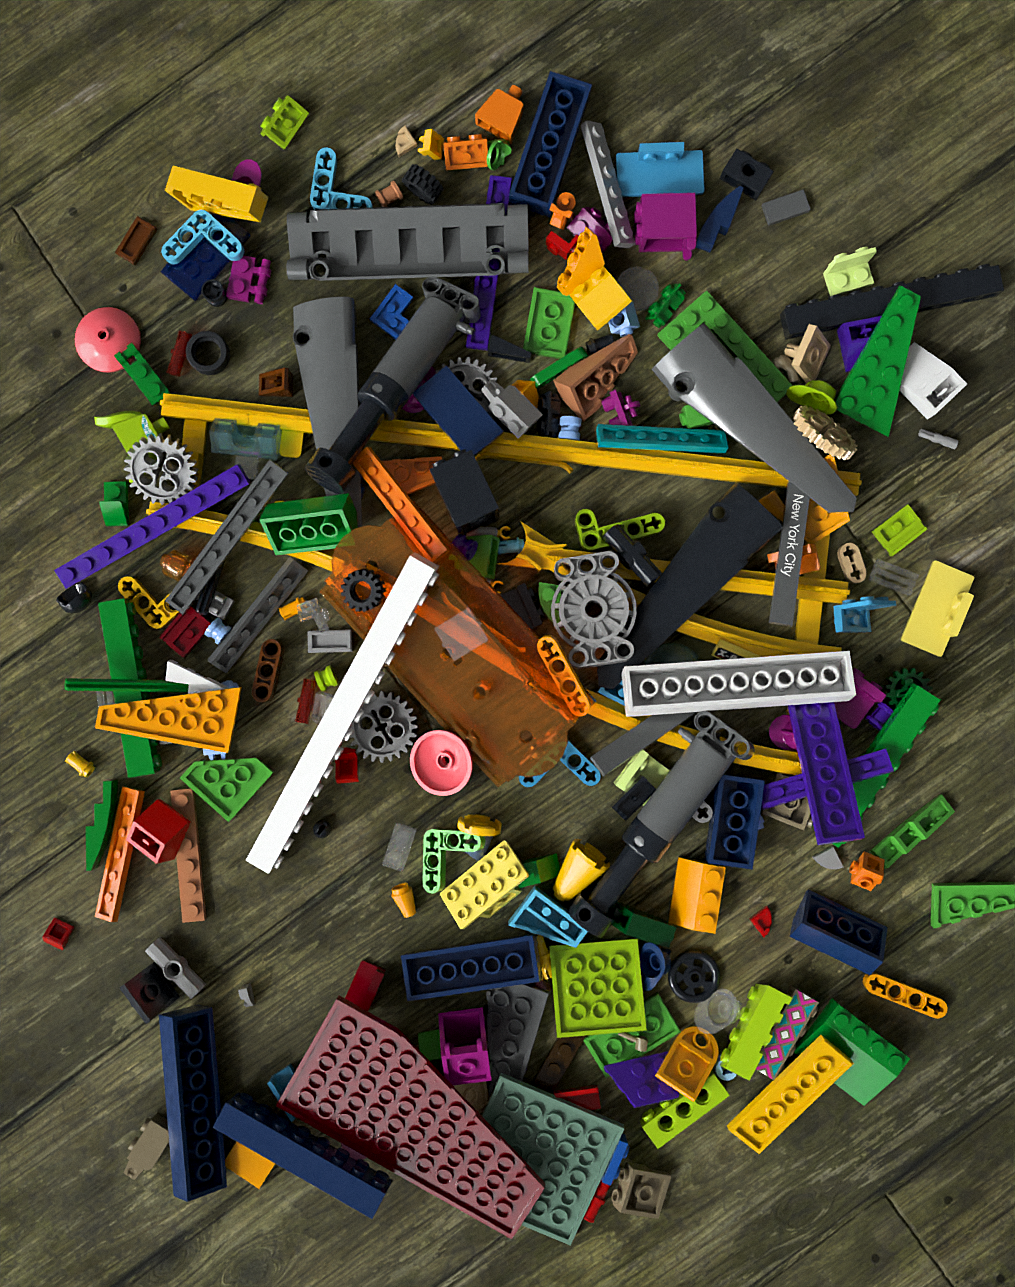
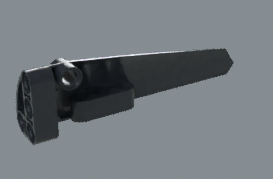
M735 483L708 509V512L636 609L637 614L634 626L625 639L633 644L634 653L631 659L626 662L597 666L599 687L614 689L622 681L621 673L625 666H638L734 577L750 561L749 559L783 528L780 522L738 483ZM715 507H721L724 510L723 518L717 519L713 516L712 512ZM632 617L626 622L624 627L626 630H628L631 624ZM625 645L617 648V653L622 657L628 656L630 653L629 648ZM606 651L603 653L599 660H604L607 658Z

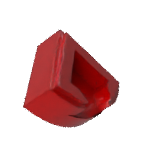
M765 906L749 918L763 937L769 933L772 922L771 911L768 906Z

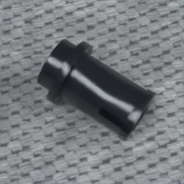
M608 334L597 339L589 338V341L586 342L589 355L614 343L613 336Z

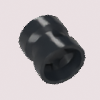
M214 279L204 282L201 292L207 302L214 307L224 305L227 301V292L222 284Z

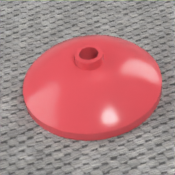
M103 307L91 311L80 321L76 329L75 346L80 358L89 367L100 372L110 373L124 369L114 355L119 351L122 353L126 350L127 345L131 342L140 350L141 335L136 322L127 313L117 308ZM102 333H106V337L104 339L100 338ZM132 356L127 359L129 364L134 361L135 357Z
M433 730L425 733L415 742L410 754V767L415 780L423 789L434 795L447 796L460 791L469 782L473 772V758L468 745L460 736L447 730ZM445 756L449 758V763L445 761Z

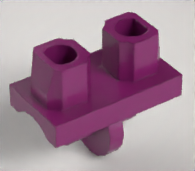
M617 390L610 392L611 396L601 402L605 412L608 413L616 409L618 416L610 419L609 424L633 426L631 418L638 416L635 409L641 406L640 402H633L631 396L628 395L624 397L625 405L621 392H617Z

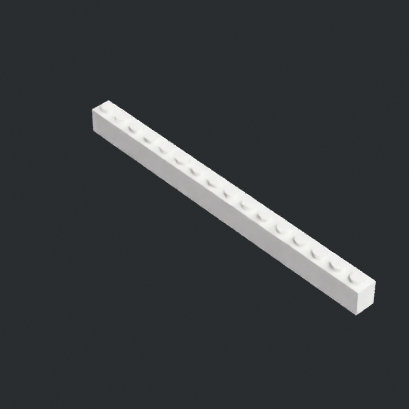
M415 552L408 558L246 859L247 862L268 874L274 867L278 869L284 859L281 856L283 851H288L294 841L291 836L294 832L298 833L304 823L301 820L303 814L307 815L313 806L311 802L313 796L317 797L324 786L320 784L323 778L327 779L334 767L331 766V763L334 759L338 760L344 748L341 745L344 740L348 741L354 731L351 728L354 721L358 723L364 713V710L361 708L364 703L368 704L375 693L372 691L375 683L379 685L383 679L385 672L382 670L385 664L390 665L396 655L393 652L396 644L400 646L406 637V633H404L406 626L413 624L417 616L414 611L418 605L422 606L428 596L425 593L428 586H433L439 576L436 571L439 566Z

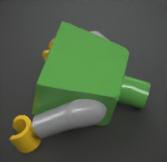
M480 526L466 534L468 540L473 539L478 543L477 551L470 561L463 560L460 555H453L451 551L446 554L447 559L455 560V568L461 570V576L471 585L484 589L491 588L492 592L499 594L501 592L495 591L494 585L496 583L504 585L503 582L498 580L491 582L490 579L495 577L500 540L505 541L510 538L509 536H503L502 531H510V528L503 526L500 530H497L496 527Z

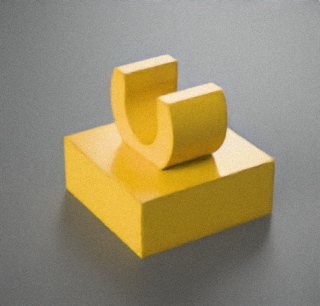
M433 129L425 130L424 136L419 138V141L423 143V148H419L418 152L424 156L428 155L434 160L442 159L444 138Z

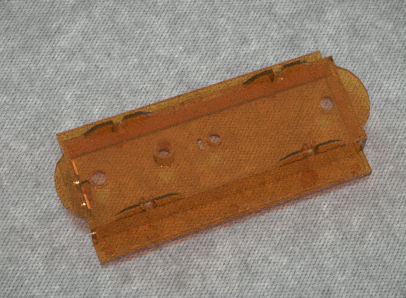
M413 501L450 551L436 563L439 566L436 571L439 576L434 585H429L425 591L428 596L422 606L418 605L414 611L417 616L411 626H406L404 630L406 637L400 646L396 644L393 650L396 655L390 665L387 666L445 730L457 734L465 741L471 751L473 761L497 787H500L506 780L508 782L511 781L516 775L524 777L542 775L552 769L563 757L568 744V730L575 725L580 716H576L570 711L537 650V643L540 638L420 506ZM395 518L386 520L381 526L367 525L355 528L345 535L336 546L331 560L332 574L325 580L327 584L319 592L357 634L365 640L410 555L415 552L422 557L424 556ZM372 560L378 565V570L374 574H379L381 576L379 579L381 581L384 580L383 588H386V592L383 595L385 597L375 608L365 612L355 611V608L350 609L348 607L349 603H344L345 596H341V592H343L341 585L345 583L343 580L345 577H348V574L359 569H367V563ZM360 581L356 585L355 591L360 598L367 599L371 595V587L368 583ZM545 644L542 646L543 649L548 648ZM445 648L452 650L453 655L451 657L445 655ZM549 649L551 655L548 657V659L550 660V659H551L552 657H554L555 655H554L553 652ZM461 657L463 661L456 667L454 662ZM560 660L553 661L552 666L554 670L560 672L565 669ZM565 680L563 683L567 691H574L576 688L575 682L572 680ZM477 686L483 687L486 695L480 694L477 691ZM584 688V690L586 691V693H587V695H588V697H589V699H590V701H591V706H592L593 704L596 703V700H595L594 697ZM578 691L574 696H571L569 698L572 700L573 697H575V699L577 700L575 708H581L583 711L586 703L579 702L577 696L581 693ZM521 731H530L533 736L532 740L529 742L522 740L520 736Z

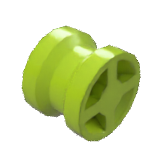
M331 665L326 666L325 670L314 671L315 679L322 692L327 690L329 686L335 687L339 685Z

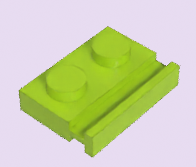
M907 504L871 532L884 549L889 552V555L894 556L925 532L927 528L924 527L919 517Z

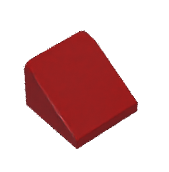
M54 917L42 936L43 941L64 950L74 926Z

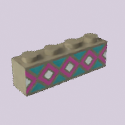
M790 984L785 993L792 997L789 1005L784 1004L781 1010L784 1016L780 1023L777 1022L772 1027L773 1037L766 1047L762 1046L763 1056L756 1068L757 1071L773 1080L784 1070L786 1059L788 1056H792L796 1049L795 1043L799 1037L805 1034L807 1022L810 1017L813 1018L818 1010L817 1005L819 1002Z

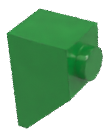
M557 853L520 861L528 872L529 877L519 884V888L542 883L557 877L560 871Z

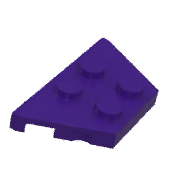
M668 1051L604 1066L605 1072L609 1073L616 1082L617 1087L627 1096V1099L634 1108L679 1097L680 1093L655 1076Z

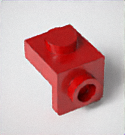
M551 231L546 237L547 249L556 256L559 254L567 260L577 246L579 235L576 234L572 241L567 243Z
M344 747L338 760H335V780L337 784L359 782L358 755L355 749Z

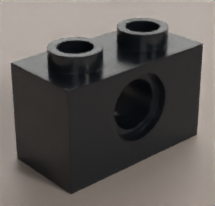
M736 149L719 179L735 189L739 186L744 187L742 193L756 201L774 171L766 163L753 159L748 152ZM743 171H750L752 176H746Z

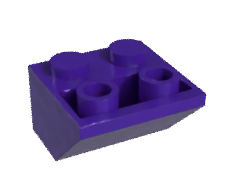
M882 316L843 323L837 330L845 372L851 371Z

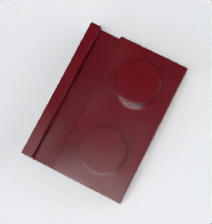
M190 606L185 614L179 613L159 638L166 642L180 656L186 658L205 636V631L211 622Z

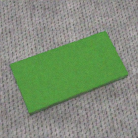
M658 992L644 1000L647 1031L626 1032L635 1036H645L648 1040L646 1052L636 1050V1042L621 1037L618 1033L585 1036L583 1041L606 1078L610 1075L605 1072V1065L640 1058L681 1032Z

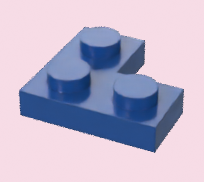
M395 284L371 316L370 321L396 340L409 322L402 314L413 301V296Z

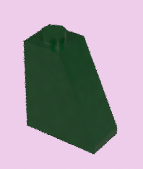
M617 902L611 910L616 918L612 926L624 934L667 948L670 947L671 941L675 937L676 926L664 919Z

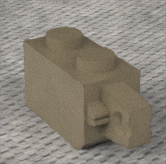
M158 1113L152 1119H146L140 1129L143 1131L140 1138L135 1137L128 1148L131 1152L127 1157L129 1161L124 1174L134 1180L143 1170H150L154 1167L169 1144L167 1119Z

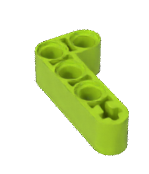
M582 509L576 515L575 526L582 549L587 552H594L611 547L604 540L603 535L616 524L635 541L660 533L665 526V520L662 515L652 513L598 528L594 513L591 510ZM587 515L590 517L591 523L584 526L579 522V517ZM652 519L654 522L659 523L656 529L650 526L645 529L646 533H644V526L650 524ZM632 524L636 525L639 531L638 534L630 535L627 527ZM593 536L596 539V545L593 547L587 546L585 538Z

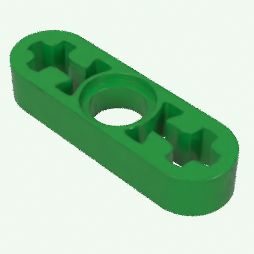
M579 347L535 374L529 381H535V386L538 390L555 380L572 365L587 358L588 355L583 347Z

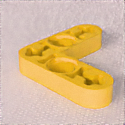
M127 576L119 581V592L124 598L130 599V602L134 603L136 611L152 628H164L179 615L180 612L170 609L169 604L165 602L170 594L158 603L136 578ZM126 582H133L132 589L135 592L141 590V593L135 595L131 590H125L127 588ZM143 596L149 600V605L145 609H142L138 603L139 599ZM152 610L156 615H162V623H155L156 617L152 613H148V615L146 613Z

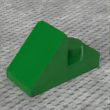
M126 481L104 482V501H99V505L106 526H129L128 482Z

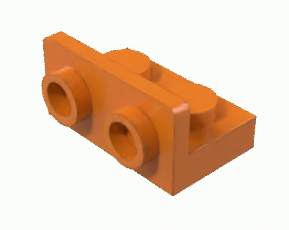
M482 134L469 135V139L460 140V136L447 137V141L443 142L446 171L488 167L487 138H482Z

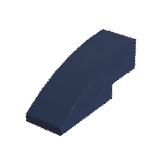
M739 186L729 193L712 211L697 238L696 248L711 252L717 234L720 233L726 236L744 187Z

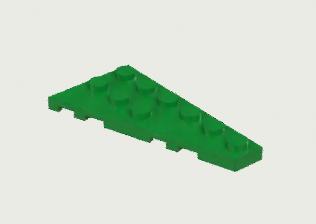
M899 286L834 399L837 411L889 437L921 298V296L902 286Z

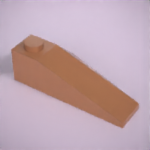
M628 334L572 365L553 380L560 398L582 421H585L601 407V401L607 391H612L616 378L619 374H623L637 355L638 351L632 335Z

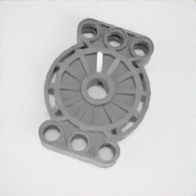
M612 551L563 558L558 560L554 566V574L562 582L553 596L551 617L554 628L560 638L573 647L569 653V662L575 669L626 662L631 659L634 653L633 644L625 639L630 634L635 623L637 614L636 601L627 582L614 573L618 568L619 558ZM606 558H611L615 565L611 568H606L602 562ZM583 562H590L593 568L585 572L580 568V565ZM566 565L571 571L568 575H561L558 572L559 567ZM617 582L621 583L627 592H624L622 587L619 584H617ZM562 591L560 603H556L557 596ZM628 598L631 599L633 611L629 610ZM590 602L598 604L603 609L599 617L592 618L586 614L585 608ZM555 610L559 611V623L556 622ZM632 617L631 624L628 630H626L624 627L627 619ZM561 628H564L565 632L570 636V639L566 638L563 635V633L560 630ZM625 645L629 648L630 653L628 656L622 657L617 653V648ZM604 649L607 652V658L598 660L594 655L595 651ZM577 652L585 656V661L581 664L575 663L572 659L573 655Z

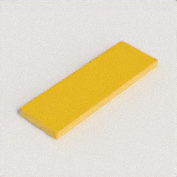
M821 1034L727 1125L728 1130L760 1154L854 1063Z

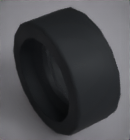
M201 331L193 335L188 341L186 356L191 366L201 374L216 375L222 372L229 364L230 349L225 340L217 333ZM205 341L215 342L221 350L219 360L210 366L202 365L196 358V349Z

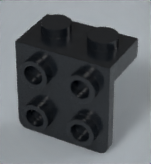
M525 583L517 586L516 589L486 602V607L499 637L505 641L543 624L541 620L544 619V615L540 606L535 607L533 599L536 597L531 586L526 587Z

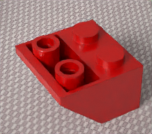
M157 799L134 820L126 840L156 864L175 860L191 822L164 801Z

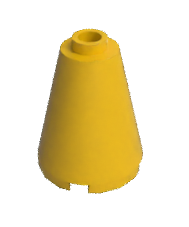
M574 839L571 843L553 885L554 896L563 902L565 900L571 901L610 867V863L606 864L604 862L606 857L598 849L589 843H586L585 846L580 844L581 839Z

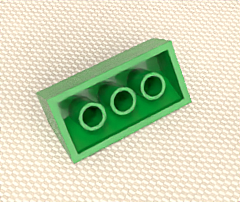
M349 493L270 503L266 505L259 519L275 555L358 545L357 511Z

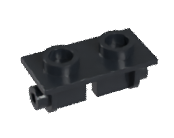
M552 391L540 395L538 409L543 415L538 419L536 429L538 436L545 437L548 435L550 438H557L560 419L552 418L553 414L560 415L561 399L559 394H552Z

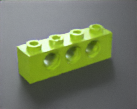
M711 1070L702 1089L706 1090L705 1095L697 1097L694 1102L680 1093L678 1098L660 1102V1105L654 1110L649 1109L642 1115V1119H640L641 1126L657 1149L730 1096L713 1070ZM682 1102L688 1103V1107L684 1110L678 1109V1105ZM663 1116L671 1117L667 1123L660 1122Z

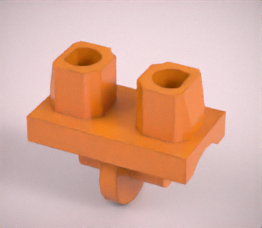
M568 192L558 196L557 206L552 204L550 207L553 216L549 224L562 230L565 229L568 219L573 221L575 216L572 210L576 205V200Z

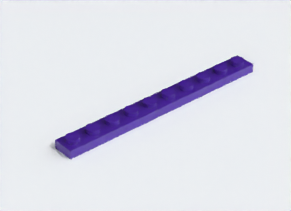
M239 463L54 571L65 589L251 484Z

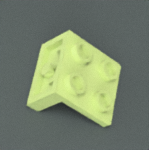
M862 247L853 254L847 255V253H842L834 257V260L828 264L827 269L823 273L830 296L842 295L874 284L868 262L877 252L876 247L870 249Z
M642 750L631 758L613 783L625 791L640 775H643L657 789L670 770Z

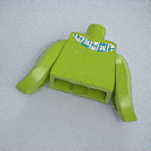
M122 411L106 416L94 417L95 425L115 431L126 452L130 448L134 449L132 445L135 442L140 443L141 437H145L148 440V436L153 434L156 439L159 433L170 429L164 417L152 423L146 414L137 411ZM148 452L150 458L157 459L154 453Z

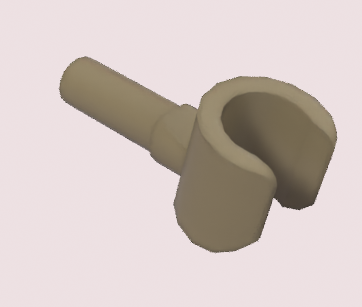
M626 1032L618 1033L619 1036L636 1042V1050L647 1051L648 1040L645 1036H635Z

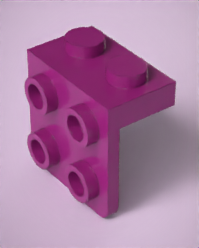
M856 668L852 669L856 695L849 701L834 702L838 719L852 729L860 724L875 702H882L886 697V694L881 691L883 688L873 681L869 683L863 678L865 675Z

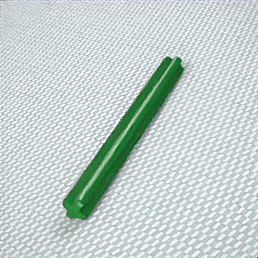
M66 678L64 682L66 691L188 692L189 687L188 684L166 680Z

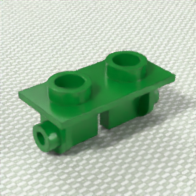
M681 284L667 285L662 290V296L659 300L648 308L649 313L645 319H654L653 324L657 328L664 326L673 315L668 307L670 306L673 310H676L685 299L686 292L679 288Z

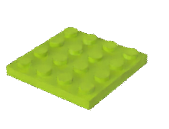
M638 939L579 943L576 948L569 945L549 946L557 1038L647 1031Z

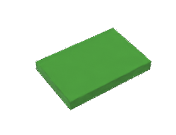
M534 287L523 349L534 355L556 359L566 356L575 302L569 295L565 296L559 291Z

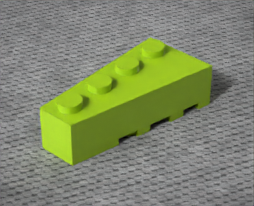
M756 984L755 987H751L747 996L749 1001L746 1007H743L739 1013L738 1019L740 1021L737 1028L734 1027L730 1033L729 1040L731 1042L728 1048L723 1050L720 1061H722L721 1067L749 1081L763 1056L762 1046L766 1047L773 1037L772 1027L777 1022L780 1023L784 1016L781 1013L784 1004L789 1005L792 997L769 985Z

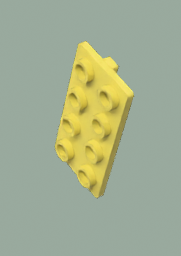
M933 561L901 636V641L941 657L949 638L958 636L974 595L968 592L973 583L974 576L939 561Z
M504 840L440 893V896L460 929H465L479 917L490 918L522 891L518 885L528 878L529 874L509 843Z

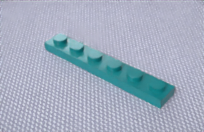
M598 424L596 428L598 447L726 453L728 449L726 434L722 430Z

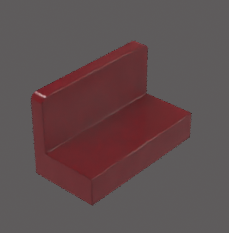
M361 960L345 999L368 1011L386 969Z

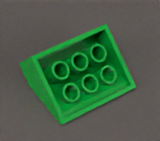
M831 998L796 1045L794 1051L799 1056L822 1034L854 1063L834 1083L864 1106L890 1084L910 1060L904 1052L833 998Z

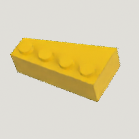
M177 166L172 167L165 188L167 193L192 211L205 210L210 214L261 222L268 196L255 184L249 183L247 185Z

